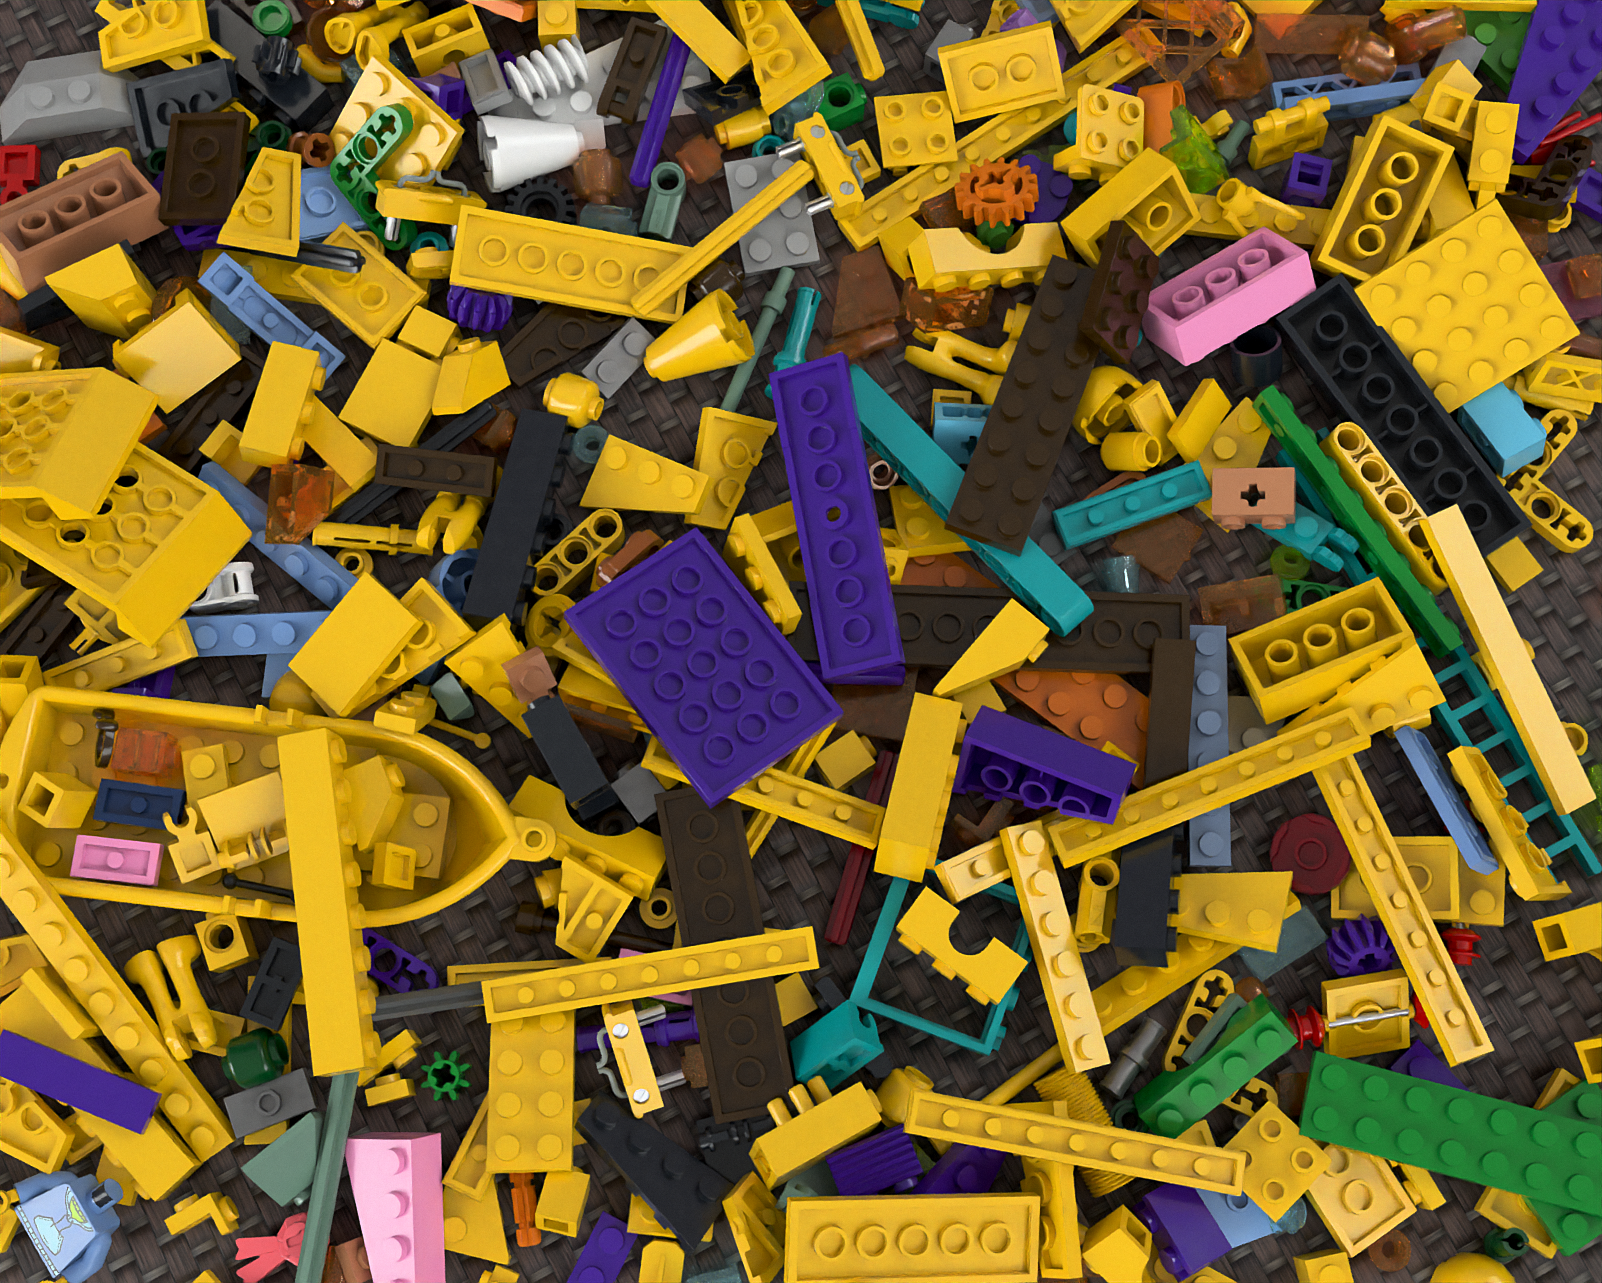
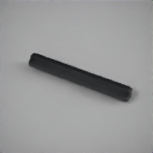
M299 240V250L296 257L245 248L246 253L356 274L361 272L362 265L366 264V259L364 256H361L359 250Z

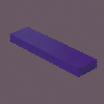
M3 1029L0 1035L1 1077L138 1134L145 1133L162 1093L10 1030Z

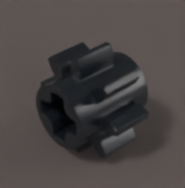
M269 36L266 40H263L262 45L255 44L251 62L256 64L255 69L259 71L258 75L261 79L272 84L283 85L287 83V80H290L291 75L299 76L302 59L298 57L299 51L295 50V45L292 41L280 36Z

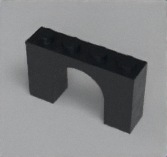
M559 694L553 698L550 695H545L531 702L527 706L529 711L522 714L521 717L567 800L574 810L577 809L585 824L589 825L598 820L608 810L621 807L622 805Z

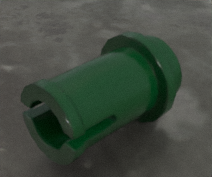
M1494 1228L1488 1231L1483 1240L1487 1256L1500 1263H1506L1515 1256H1522L1529 1249L1528 1246H1521L1522 1243H1529V1238L1519 1228H1509L1507 1230Z

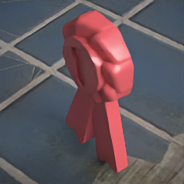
M308 1211L286 1218L278 1234L275 1236L247 1237L235 1240L239 1248L236 1260L260 1256L258 1259L237 1270L236 1274L244 1279L243 1283L260 1282L286 1260L298 1266Z

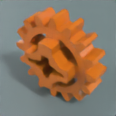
M999 157L997 163L991 164L987 158L984 159L983 166L981 167L971 164L970 174L961 172L959 175L960 182L955 183L957 209L963 210V218L965 220L974 217L975 225L977 226L984 221H989L990 228H994L997 222L1002 221L1007 227L1010 226V219L1012 218L1023 221L1024 211L1033 212L1035 210L1034 202L1039 201L1037 175L1031 174L1029 165L1019 168V160L1017 159L1011 161L1010 164H1006L1004 157Z

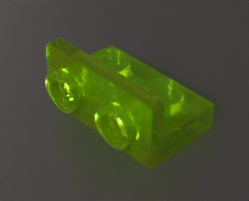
M1181 104L1169 113L1174 128L1170 130L1173 140L1161 147L1159 153L1176 164L1187 188L1192 193L1205 194L1228 180L1230 177L1220 148L1187 108Z

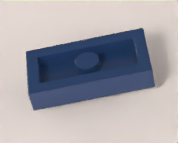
M101 778L93 819L101 822L168 831L163 822V813L168 812L173 823L181 824L187 797L186 791Z

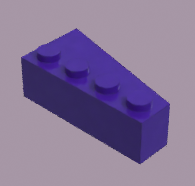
M982 705L965 734L952 792L966 794L968 790L983 792L984 799L999 802L1002 797L1024 801V807L1038 810L1045 805L1057 807L1063 815L1113 825L1128 793L1137 764Z

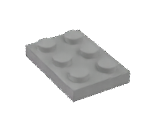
M799 152L783 159H779L775 153L725 162L724 170L733 214L797 161L801 160ZM806 185L738 240L745 277L780 271L782 266L792 269L820 263L812 216H809L805 210V203L809 202Z

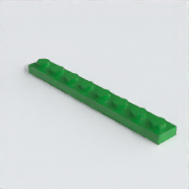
M1274 385L1260 392L1252 404L1253 408L1340 527L1357 540L1360 545L1357 550L1376 576L1380 578L1387 591L1437 659H1441L1463 644L1459 638L1460 632L1456 624L1449 617L1443 616L1435 605V597L1426 585L1420 584L1414 577L1408 559L1401 552H1396L1387 540L1388 535L1383 525L1376 519L1372 520L1363 507L1364 502L1360 494L1354 488L1348 487L1340 476L1338 464L1332 457L1325 456L1316 444L1317 438L1313 430L1307 424H1302L1294 414V407L1290 399L1284 393H1279Z

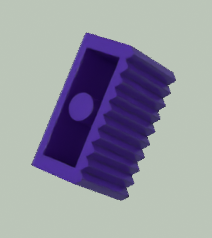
M904 1123L825 1156L840 1196L878 1195L891 1188H894L895 1193L899 1194L919 1185L917 1177L925 1173L909 1134L903 1132Z

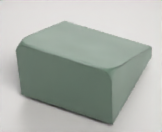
M452 672L446 673L429 687L449 720L471 718L475 714L471 701Z

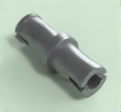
M1144 1017L1143 1022L1128 1044L1121 1045L1118 1049L1119 1057L1104 1079L1100 1081L1099 1085L1113 1097L1122 1100L1124 1093L1139 1071H1145L1149 1066L1147 1060L1163 1036L1167 1034V1030L1155 1020Z

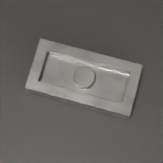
M630 317L578 373L583 378L597 383L600 395L605 400L609 399L643 363V358L646 357V348L655 341V338L634 317Z

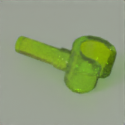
M646 997L631 999L632 1001L639 1000L642 1003V1010L660 1004L665 1007V1011L684 1010V1005L657 1000L649 1001Z

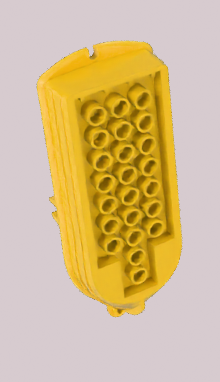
M45 685L34 689L27 696L14 716L0 746V775H7L9 779L8 785L0 789V817L56 892L63 896L297 922L295 903H293L291 898L240 887L226 889L222 884L223 877L228 874L226 868L182 884L166 845L167 842L177 839V836L169 831L94 820L93 816L101 778L186 791L181 751L217 744L226 746L231 787L278 770L281 777L277 737L321 728H327L335 732L344 740L347 749V761L343 763V770L380 755L392 761V763H397L405 780V785L401 786L405 800L386 842L417 850L413 891L400 892L371 885V883L367 882L366 876L372 875L373 861L368 860L369 854L359 851L357 843L352 845L354 861L358 863L361 871V885L357 887L358 901L363 905L366 913L365 928L400 924L438 912L475 891L497 873L510 859L540 862L553 854L557 844L556 833L547 822L534 818L515 817L507 802L491 781L462 755L424 734L417 732L415 735L374 727L373 721L308 715L288 708L287 712L271 711L263 705H257L256 709ZM94 709L114 711V720L119 725V729L114 734L112 754L106 769L95 766V749L99 729L95 725L98 719L92 715ZM34 771L69 773L97 791L80 828H46L17 809ZM185 807L181 824L187 820ZM209 831V834H210V837H211V839H212L213 845H214V847H215L216 853H219V850H218V848H217V846H216V843H215V841H214V839H213V837H212V834H211V832ZM77 834L164 845L158 886L70 876ZM533 834L542 835V842L537 847H530L528 844L529 838ZM289 851L231 872L236 874L238 879L293 890Z

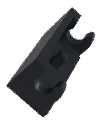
M273 937L241 1008L240 1016L276 1031L281 1030L284 1018L303 978L300 946L285 939Z

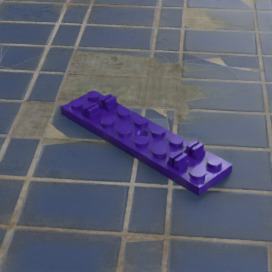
M840 352L769 373L823 679L833 681L905 663L848 356ZM837 507L840 509L841 515L838 520L831 522L828 519V513L832 508Z

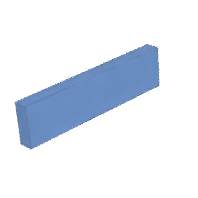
M1406 725L1394 732L1469 868L1484 875H1489L1499 869L1496 858L1426 735Z

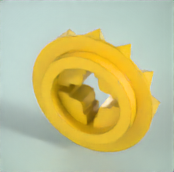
M562 594L547 595L536 602L531 608L525 623V636L531 648L538 646L547 658L556 656L552 654L551 646L561 637L564 639L573 631L564 619V611L577 603ZM549 617L560 621V635L552 632L554 628Z

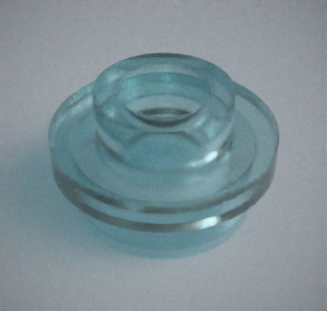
M587 425L579 429L574 435L573 450L575 455L585 463H597L609 436L608 432L597 425ZM591 440L600 443L599 447L594 451H589L585 448L586 444Z

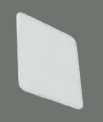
M602 118L575 120L573 122L575 131L582 132L585 150L604 149L606 147Z

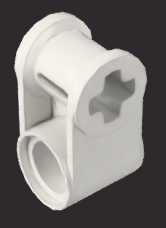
M229 563L207 587L205 597L195 601L189 609L196 614L204 615L225 610L245 609L259 604V596L254 594L251 573L254 571L253 563Z

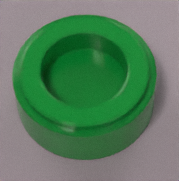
M263 1L256 6L252 14V21L256 30L265 38L269 36L285 37L292 29V16L287 6L281 1Z

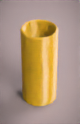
M1063 1066L1034 1082L1033 1086L1036 1087L1035 1090H1038L1037 1093L1040 1094L1041 1101L1067 1100L1069 1119L1116 1128V1126H1113V1122L1110 1121L1111 1117H1108L1109 1114L1106 1113L1107 1110L1104 1109L1103 1102H1100L1101 1098H1098L1099 1095L1096 1094L1097 1091L1094 1090L1093 1083H1090L1091 1080L1088 1079L1087 1072L1081 1071L1068 1075L1066 1067ZM1078 1166L1079 1173L1082 1174L1081 1177L1086 1182L1085 1185H1088L1087 1189H1090L1092 1197L1095 1198L1116 1190L1136 1178L1135 1176Z

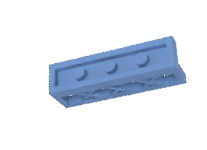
M1418 63L1274 82L1270 86L1274 109L1280 108L1281 110L1296 106L1299 100L1308 97L1316 99L1327 96L1330 102V110L1323 112V115L1327 122L1373 116V114L1408 103L1427 78L1422 79ZM1396 77H1410L1408 81L1390 83ZM1360 82H1368L1372 85L1354 88ZM1324 87H1331L1336 90L1318 93ZM1295 92L1300 96L1283 98L1282 93Z

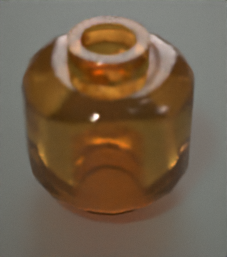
M1364 30L1357 35L1351 34L1344 42L1338 55V61L1341 62V72L1364 86L1377 85L1382 80L1388 81L1398 65V61L1394 59L1396 54L1395 45L1370 30Z
M609 149L581 151V157L577 158L572 165L575 195L581 199L588 200V206L590 207L611 205V198L619 196L623 191L621 160L611 155V150Z

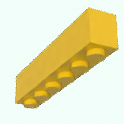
M24 984L0 1004V1035L3 1029L10 1030L128 1079L93 1037L72 1040ZM57 1100V1101H58L60 1104H62L63 1106H67V1105H68V1104H66V1103H63V1102ZM71 1106L79 1115L76 1122L80 1128L90 1137L98 1136L106 1146L103 1150L105 1156L117 1168L121 1169L124 1166L134 1177L131 1185L146 1200L152 1198L156 1202L166 1199L204 1164L201 1163L191 1148L156 1110L145 1133L138 1134Z

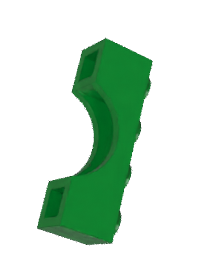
M1263 993L1259 994L1229 1018L1227 1028L1222 1037L1202 1058L1178 1071L1164 1070L1133 1095L1139 1117L1157 1136L1176 1139L1298 1042L1289 1022Z

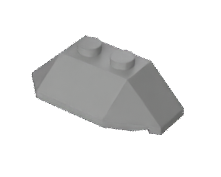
M101 50L28 61L0 106L2 143L5 146L135 125L126 83L141 79L128 69L114 73L103 69Z

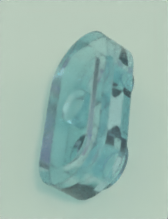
M822 80L776 110L773 118V129L775 135L780 137L784 143L794 140L793 133L796 123L813 117L814 112H818L824 97V84Z

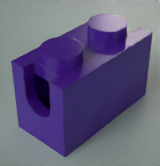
M1166 1183L1146 1194L1141 1202L1132 1207L1135 1217L1152 1233V1241L1159 1251V1259L1162 1266L1168 1273L1173 1274L1178 1283L1218 1261L1233 1249L1193 1187Z

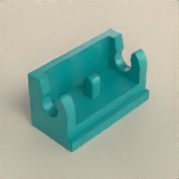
M849 1000L843 1002L790 1041L796 1080L807 1084L810 1079L819 1075L822 1076L829 1090L884 1052L883 1044L879 1042L877 1026L872 1015L868 1014L863 1017L862 1024L859 1019L856 1003Z

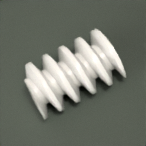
M575 34L571 37V44L565 38L559 40L557 44L558 50L551 44L544 47V56L538 50H534L530 53V61L523 55L517 57L516 67L510 61L504 62L508 82L517 98L523 97L529 105H533V92L535 91L545 100L548 99V86H551L556 94L561 93L560 81L562 80L571 89L575 87V75H578L584 83L589 82V66L586 55Z

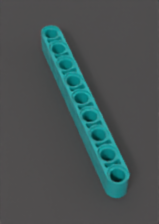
M851 364L849 367L863 439L946 523L965 472L863 369L856 364ZM957 534L1058 636L1065 637L1094 611V606L1084 591L1029 536L1021 556L1018 557Z

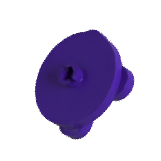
M1025 155L1019 161V168L1029 165L1031 174L1037 175L1039 201L1034 202L1035 210L1033 212L1024 211L1023 221L1012 218V220L1022 226L1030 223L1054 222L1066 208L1068 196L1073 190V182L1067 175L1053 170V165L1040 161L1035 155Z

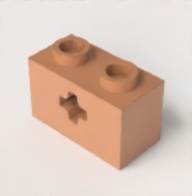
M1294 467L1213 468L1212 517L1215 524H1221V528L1238 530L1244 529L1245 524H1262V528L1284 529L1286 528V523H1295L1296 474ZM1259 493L1260 499L1257 501V506H1249L1248 500L1251 499V494Z

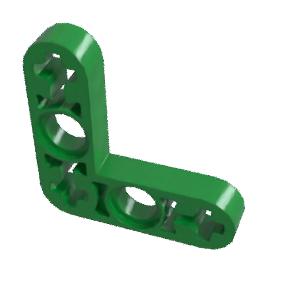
M398 103L382 106L377 109L333 159L330 165V175L334 184L382 244L393 251L401 250L411 245L418 235L417 225L414 220L401 219V231L398 234L400 238L396 241L385 239L387 217H385L386 221H383V216L380 212L374 211L368 204V194L371 191L377 195L378 188L375 183L380 180V177L376 172L413 130L411 113L404 105ZM391 116H394L396 119L394 122L395 129L384 133L382 130L389 127L393 121ZM367 137L372 138L377 144L378 151L375 158L371 157L366 151L365 140ZM359 162L360 165L355 166L350 172L352 178H349L347 175L349 172L348 165Z

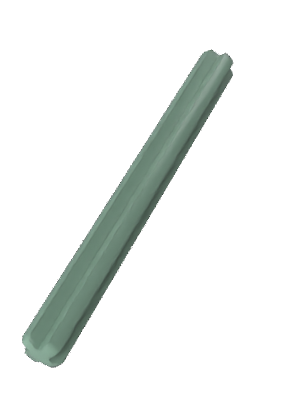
M360 1071L335 1075L332 1078L295 1283H321Z

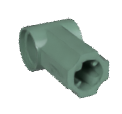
M663 162L653 169L651 173V187L639 229L640 237L671 243L681 203L686 197L685 175L683 169L678 164ZM665 180H674L678 183L677 187L672 190L660 188V184Z

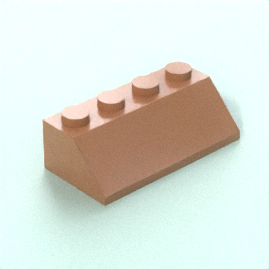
M120 151L0 205V254L10 272L25 291L30 294L45 286L47 282L44 277L118 244L125 239L129 241L131 246L168 229L169 226H164L158 219L161 201L159 193L128 157Z

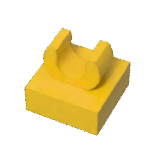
M390 842L375 843L374 852L368 855V860L373 861L372 875L366 876V881L371 883V885L400 892L413 891L417 850Z

